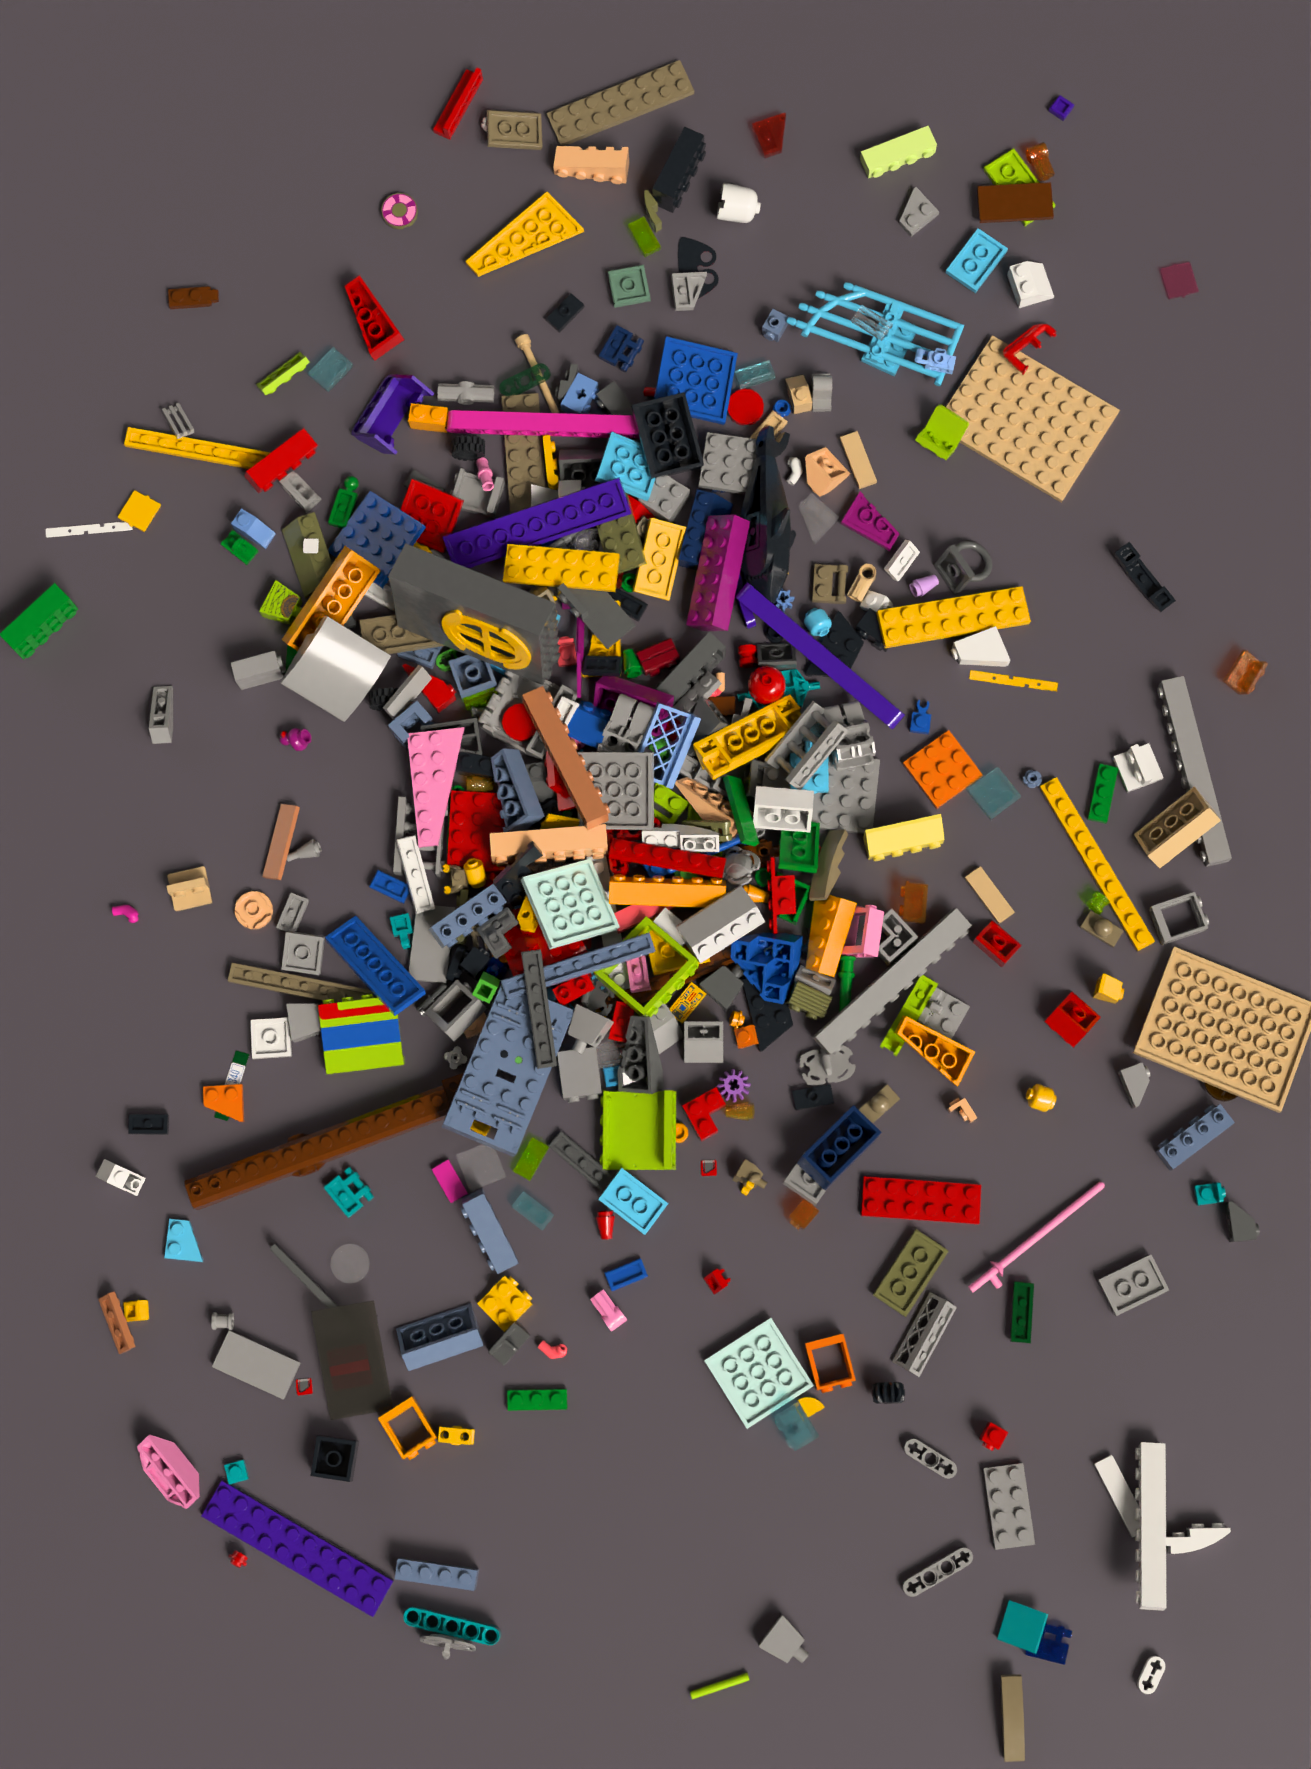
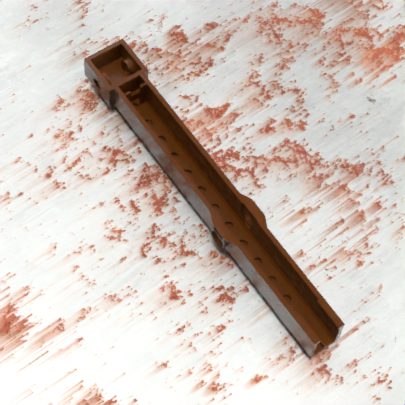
M464 1073L442 1080V1086L309 1135L300 1133L291 1136L285 1144L185 1180L184 1184L191 1205L194 1209L200 1210L289 1176L303 1177L319 1171L327 1162L443 1120L447 1115Z

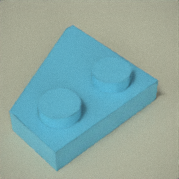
M169 1219L164 1258L203 1262V1257L198 1248V1242L194 1236L190 1221Z

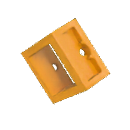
M414 1396L378 1418L402 1459L408 1458L411 1460L419 1455L418 1450L425 1447V1449H428L436 1444L435 1439L438 1436ZM413 1407L430 1437L406 1451L389 1421Z

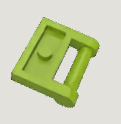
M655 784L654 803L669 812L672 817L669 819L656 809H654V817L663 824H675L689 805V802L664 785Z

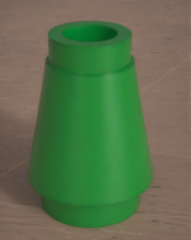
M633 649L624 650L622 652L624 673L628 678L640 676L643 668Z

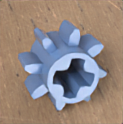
M781 589L774 603L784 613L787 607L792 609L790 602L794 601V597H790V590L786 592ZM780 598H784L785 603H782Z

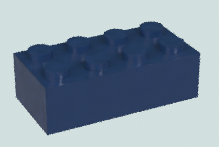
M853 1105L801 1156L797 1164L826 1191L877 1140L882 1132Z

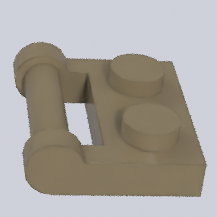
M815 564L812 602L846 604L845 584L846 573H848L847 565ZM833 573H839L837 596H832Z

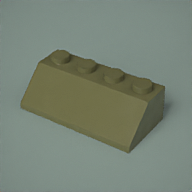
M315 512L296 518L282 529L305 598L312 595L333 564ZM304 539H318V553H303Z

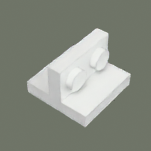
M1149 743L1140 747L1136 744L1131 746L1127 752L1113 757L1127 793L1163 779Z

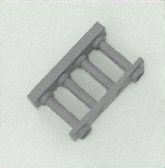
M814 701L811 702L765 759L774 768L778 769L781 766L789 773L785 780L798 790L804 787L849 732L836 720H833L832 723L822 716L826 710ZM816 722L826 729L819 738L810 731ZM804 736L814 744L807 753L798 746ZM792 751L801 758V761L795 768L786 761V758Z
M398 797L393 872L399 876H403L404 869L396 840L405 838L406 833H409V831H417L416 824H410L407 821V814L415 813V806L408 803L406 797ZM447 805V810H446V812H445V816H448V806H449V805ZM445 817L439 846L419 848V850L437 851L436 862H423L424 869L435 870L437 877H441V872L444 869L443 865H445V861H442Z

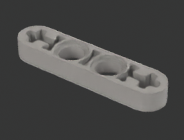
M966 1547L956 1549L907 1578L903 1583V1591L910 1597L921 1594L968 1566L973 1560L972 1552ZM961 1551L968 1553V1561H958L957 1563L960 1566L956 1568L955 1562L950 1557L954 1556L957 1559L961 1556ZM944 1561H949L952 1564V1569L948 1573H944L941 1570V1564ZM927 1571H931L935 1575V1579L931 1583L924 1581L923 1576ZM920 1576V1580L925 1587L921 1588L919 1584L915 1587L916 1591L914 1593L911 1590L907 1591L908 1583H917L916 1577Z

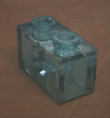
M799 1401L774 1416L776 1426L779 1430L783 1431L788 1446L793 1448L794 1451L819 1437ZM797 1425L798 1428L794 1430L792 1426Z

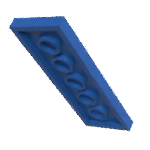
M354 916L325 937L326 942L394 1016L426 994L425 989L357 916Z

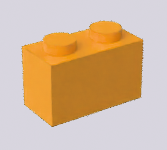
M411 403L408 419L410 428L447 433L448 408Z

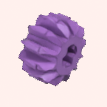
M732 1069L731 1076L725 1071L726 1079L719 1077V1081L724 1084H718L717 1088L724 1089L720 1092L721 1096L727 1093L726 1101L730 1099V1096H733V1102L735 1103L737 1100L736 1096L743 1100L744 1097L741 1093L749 1094V1091L744 1088L750 1087V1083H743L748 1079V1076L741 1078L743 1073L741 1070L738 1072V1075H735V1069ZM733 1081H736L739 1088L737 1090L735 1088L733 1091L730 1089L729 1083L732 1082L733 1084Z

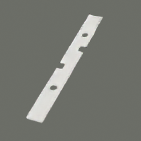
M126 522L104 523V527H100V524L47 528L46 537L84 534V531H88V534L133 529Z

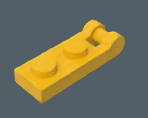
M550 435L543 436L548 487L557 490L559 479L554 474V470H558L557 459H553L552 455L553 452H556L555 441H551Z

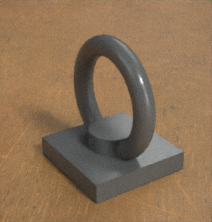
M963 541L948 547L934 566L953 594L956 595L969 582H979L986 579L992 570V559L988 551L980 544L972 541ZM973 549L983 557L985 568L980 574L973 573L960 554L961 550Z

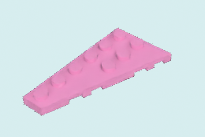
M464 727L409 733L408 748L419 848L439 846Z

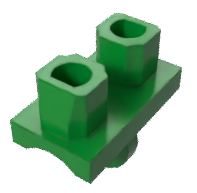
M233 530L220 543L221 546L245 565H248L259 552L258 549Z

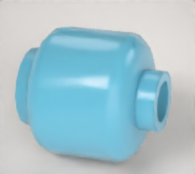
M813 608L805 614L804 624L813 636H825L832 625L830 618L823 609Z

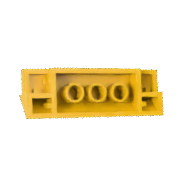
M788 695L694 743L693 748L702 770L705 769L712 780L774 749L802 715L799 705L791 695Z

